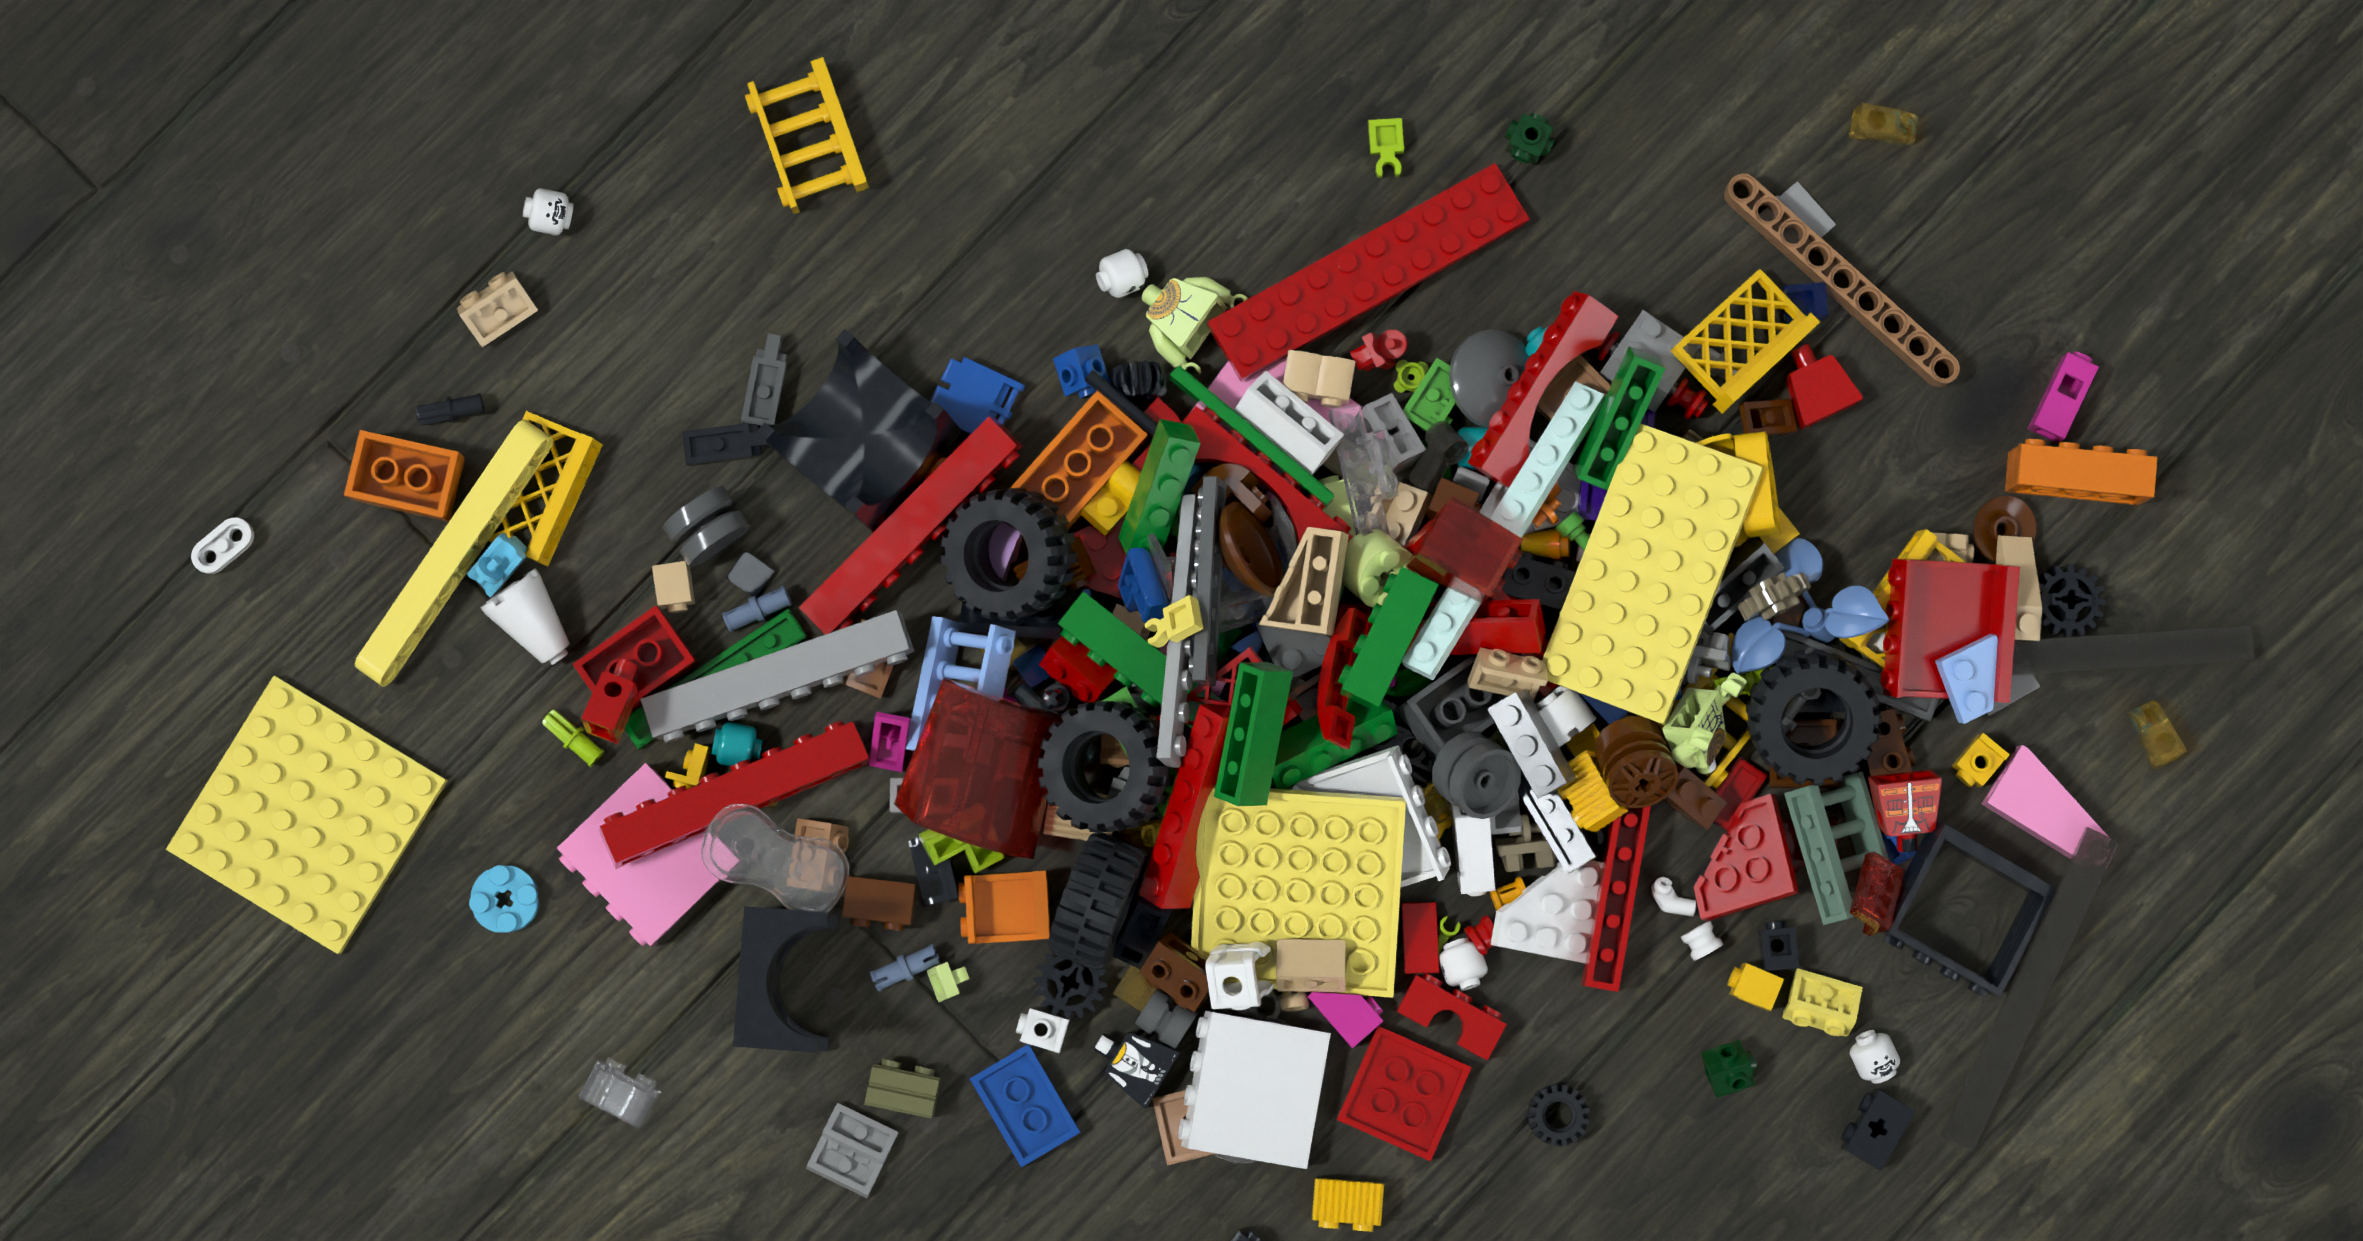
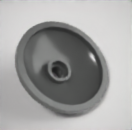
M1490 329L1472 334L1458 346L1451 360L1449 382L1454 400L1461 412L1480 427L1489 428L1490 419L1505 403L1508 390L1523 374L1526 361L1529 358L1525 351L1526 345L1508 332ZM1505 371L1509 376V381L1505 378Z

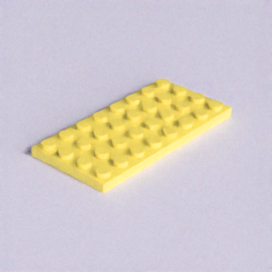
M1640 423L1623 462L1617 465L1542 661L1546 662L1548 681L1665 725L1764 468Z

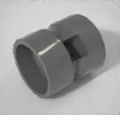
M1156 989L1136 1020L1135 1025L1149 1034L1157 1032L1159 1040L1175 1050L1198 1013L1175 1005L1172 996L1161 989Z

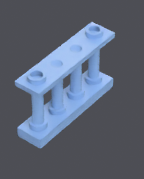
M932 616L905 749L936 756L939 745L965 749L963 759L989 765L1011 653L1014 649L1016 631L990 624L988 636L959 632V622ZM959 646L985 649L981 669L955 665ZM952 679L978 682L975 702L948 699ZM945 712L971 716L968 736L941 732Z

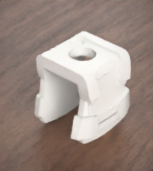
M1261 942L1233 945L1221 944L1210 950V956L1206 961V974L1212 1009L1232 1008L1233 1010H1245L1261 1005V998L1274 989V983L1271 984L1270 981H1257L1255 961L1271 951L1268 945ZM1230 976L1236 977L1241 981L1224 984V980Z

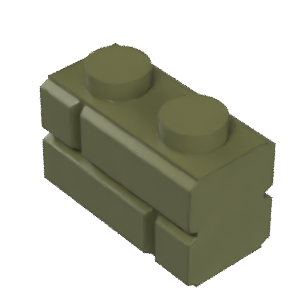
M882 1059L881 1065L873 1064L864 1105L933 1118L941 1084V1077L934 1076L935 1069L915 1066V1070L912 1072L901 1069L902 1062Z

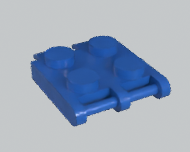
M964 357L962 363L950 359L941 381L951 386L949 390L937 386L930 402L933 403L935 401L963 432L971 435L989 416L996 418L999 415L998 421L1002 425L1006 419H1010L1012 415L1010 409L1018 393L1023 392L1025 385ZM1010 388H1013L1004 408H1002L1001 406L1004 400L1007 398V394Z

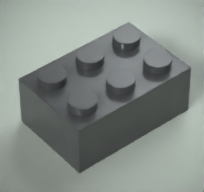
M1477 654L1471 655L1396 708L1434 763L1437 754L1444 745L1458 734L1470 731L1481 733L1495 722L1487 708L1508 697L1502 694L1469 688L1468 677Z

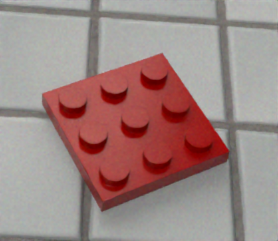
M1377 1026L1336 1120L1431 1161L1472 1067Z

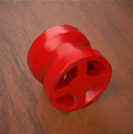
M1488 915L1483 916L1479 924L1475 926L1469 925L1463 929L1469 941L1474 943L1481 955L1485 956L1488 953V949L1493 947L1491 939L1494 924Z

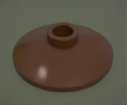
M1998 496L1987 501L1978 511L1973 526L1974 540L1980 552L1989 560L1996 562L1997 526L1999 523L2003 527L2002 533L1999 535L2032 537V543H2034L2037 529L2036 520L2032 510L2024 501L2013 496Z

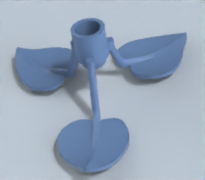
M1794 538L1775 554V557L1784 566V569L1777 575L1785 572L1787 577L1804 572L1809 583L1819 580L1822 575V556L1817 548L1805 539ZM1850 586L1838 592L1832 602L1833 608H1828L1826 611L1818 608L1808 591H1805L1802 595L1810 609L1803 616V628L1779 622L1772 626L1769 620L1764 621L1761 616L1748 620L1738 629L1732 643L1731 657L1733 667L1736 673L1741 675L1749 671L1767 668L1777 662L1784 654L1786 648V638L1779 630L1801 634L1806 638L1811 635L1815 641L1823 644L1832 641L1835 637L1843 639L1867 634L1888 623L1889 618L1875 595L1863 586Z

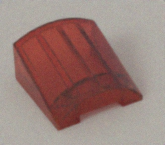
M943 678L894 805L913 823L929 830L991 851L1034 859L1046 806L1045 796L1048 794L1047 788L1040 787L1038 779L1039 777H1044L1043 768H1037L1038 757H1044L1045 750L1041 749L1040 746L1043 738H1050L1052 736L1048 729L1053 722L1063 721L1061 715L1033 706L1029 708L979 692L971 686Z

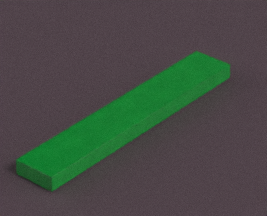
M1177 366L1170 374V380L1204 409L1207 407L1221 419L1220 422L1228 429L1238 432L1246 439V444L1256 452L1260 451L1273 462L1272 465L1281 473L1285 472L1299 484V488L1308 495L1312 494L1325 505V509L1334 499V493L1181 366Z
M787 609L668 689L799 644L808 637L791 611ZM641 706L630 714L625 727V731L638 750L656 739L652 737L644 708Z

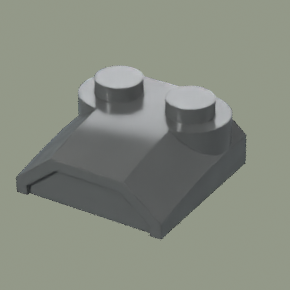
M1260 621L1255 624L1274 665L1293 671L1291 682L1321 669L1326 649L1332 636L1259 625Z

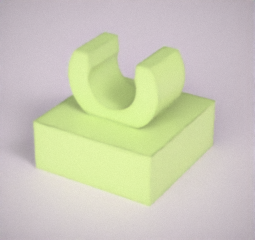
M945 962L927 970L938 1003L960 994L957 984L969 980L965 966L951 971L948 962Z

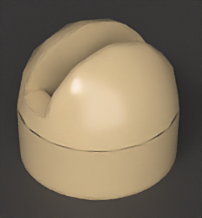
M1283 991L1281 996L1282 1011L1292 1012L1308 1009L1307 992L1297 991V993L1291 994V991Z

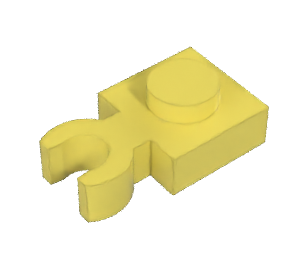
M1188 595L1163 608L1164 618L1160 620L1153 618L1144 624L1146 629L1152 632L1157 631L1155 636L1147 640L1148 644L1159 648L1164 646L1168 640L1177 643L1203 629L1198 599Z

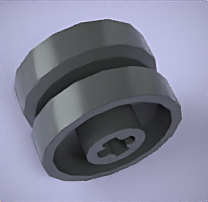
M723 486L715 487L698 496L673 514L662 526L673 543L685 541L679 553L689 567L697 566L719 554L750 528V524L740 510L728 512L733 504V500Z
M1470 731L1458 734L1452 738L1437 754L1432 770V782L1436 792L1448 802L1457 806L1472 818L1486 819L1502 812L1515 798L1521 783V768L1509 751L1495 744L1483 734Z

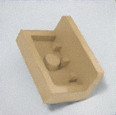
M1481 647L1468 677L1469 688L1506 696L1527 689L1533 701L1540 685L1546 686L1548 682L1545 661L1533 656L1524 657L1506 653L1500 649L1491 650Z

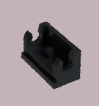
M920 838L910 839L908 843L923 906L927 907L959 899V890L951 857L934 865L924 849Z

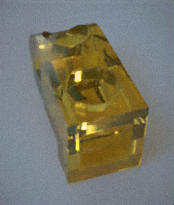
M1862 103L1853 109L1849 138L1857 140L1871 139L1896 145H1912L1915 141L1918 116L1899 109Z
M2151 700L2129 711L2130 721L2140 736V740L2149 755L2148 759L2154 770L2182 757L2187 752L2174 727L2156 700Z

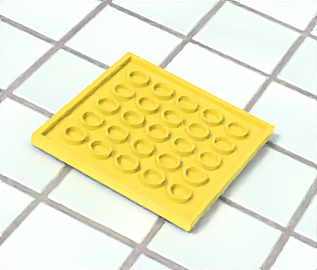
M273 676L166 850L318 943L341 955L448 780L277 676Z
M1215 785L1202 812L1197 831L1196 861L1200 879L1194 894L1191 947L1208 958L1210 950L1221 944L1264 943L1270 947L1271 951L1255 961L1257 981H1270L1271 984L1274 983V989H1277L1276 958L1277 941L1279 939L1344 940L1346 942V992L1323 993L1393 998L1406 801L1404 798L1270 788L1267 805L1236 806L1214 797ZM1231 976L1224 980V984L1241 982L1238 978Z

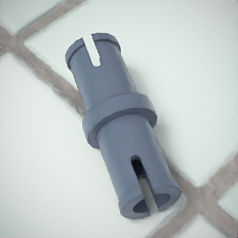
M783 585L761 597L748 598L749 602L728 612H723L722 615L728 630L732 633L734 630L756 620L759 623L766 620L767 615L791 606L792 601Z
M931 944L908 956L902 954L897 957V961L871 971L872 980L877 983L875 984L877 990L882 991V989L904 979L910 981L914 979L915 974L941 964L938 953H935L934 945Z

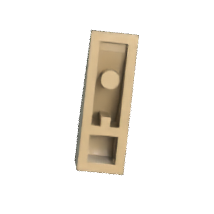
M1998 535L1996 564L2020 567L2015 640L2040 641L2042 602L2032 537Z

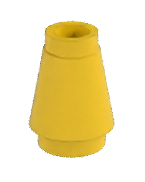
M1555 528L1531 532L1522 536L1521 551L1540 557L1561 560L1562 557H1570V539L1567 536L1563 538Z

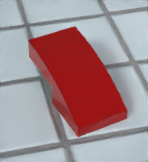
M1436 902L1401 903L1404 973H1439Z

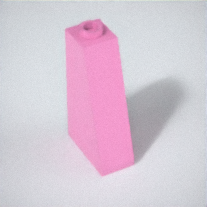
M2024 745L2015 747L1981 804L2082 867L2093 868L2095 864L2099 866L2109 852V848L2106 845L2110 837Z

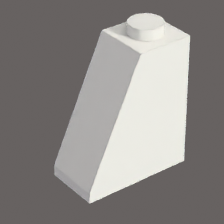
M1449 802L1457 878L1461 894L1481 896L1486 894L1487 891H1495L1490 818H1472Z

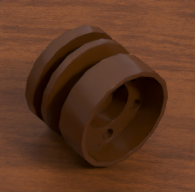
M1642 716L1622 718L1605 727L1596 738L1594 745L1595 756L1601 773L1604 776L1610 797L1618 805L1627 808L1651 806L1666 798L1676 787L1679 777L1671 751L1668 749L1663 731L1655 721Z

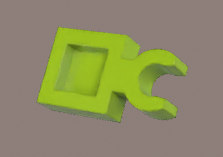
M1402 118L1368 120L1370 156L1380 155L1375 169L1377 178H1382V167L1387 164L1394 167L1395 177H1399L1401 163L1395 157V154L1404 153Z

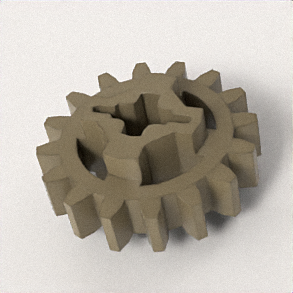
M1783 572L1760 582V584L1750 589L1751 597L1740 603L1738 608L1745 621L1761 616L1766 621L1800 604L1798 596L1809 590L1811 585L1804 572L1787 577L1786 573Z

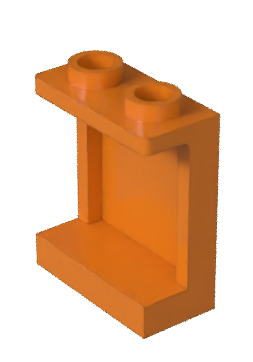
M1047 871L965 875V883H959V902L966 903L967 916L960 918L962 938L968 937V944L1049 939L1051 930Z

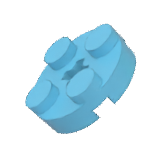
M497 865L486 870L477 878L471 890L469 905L475 918L483 927L493 932L511 933L525 928L534 919L539 909V893L534 879L526 871L515 866ZM507 890L511 891L510 899L513 901L512 906L504 905L500 908L497 905L499 902L497 894L499 892L505 893Z

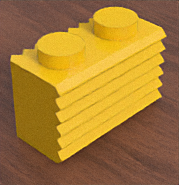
M1585 750L1568 762L1577 779L1557 790L1564 800L1568 799L1574 810L1571 811V816L1581 829L1585 828L1593 832L1599 831L1600 828L1605 827L1611 821L1616 820L1617 817L1628 812L1627 807L1618 805L1610 797L1594 752Z
M1315 1178L1312 1220L1319 1221L1318 1227L1339 1229V1222L1353 1223L1352 1230L1373 1232V1225L1381 1226L1384 1184Z

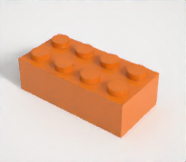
M1096 391L1010 488H1025L1027 492L1036 491L1043 494V501L1052 500L1058 506L1056 513L1058 515L1065 514L1069 521V525L1066 526L1068 531L1080 518L1083 508L1105 486L1118 467L1124 461H1130L1148 441V434L1107 398Z
M2026 439L2025 444L2021 443L2008 452L2005 492L2129 505H2141L2154 498L2157 457L2147 456L2148 451L2128 449L2127 453L2123 454L2113 453L2114 448L2109 446H2093V450L2079 449L2080 444L2061 442L2059 447L2046 446V441Z

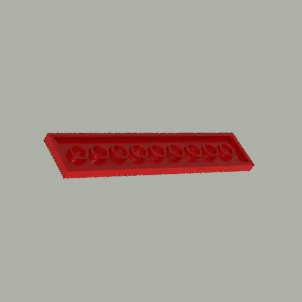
M1494 163L1209 320L1207 326L1242 382L1287 357L1288 350L1298 351L1525 225L1530 218L1498 166Z

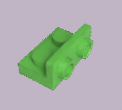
M1438 358L1435 359L1403 409L1409 422L1428 433L1426 436L1431 439L1436 433L1443 436L1453 420L1448 414L1456 404L1449 382L1450 366Z

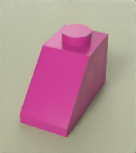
M1311 992L1307 996L1351 1048L1355 1047L1383 1022L1379 1016L1383 1010L1371 996L1366 1000L1361 995Z

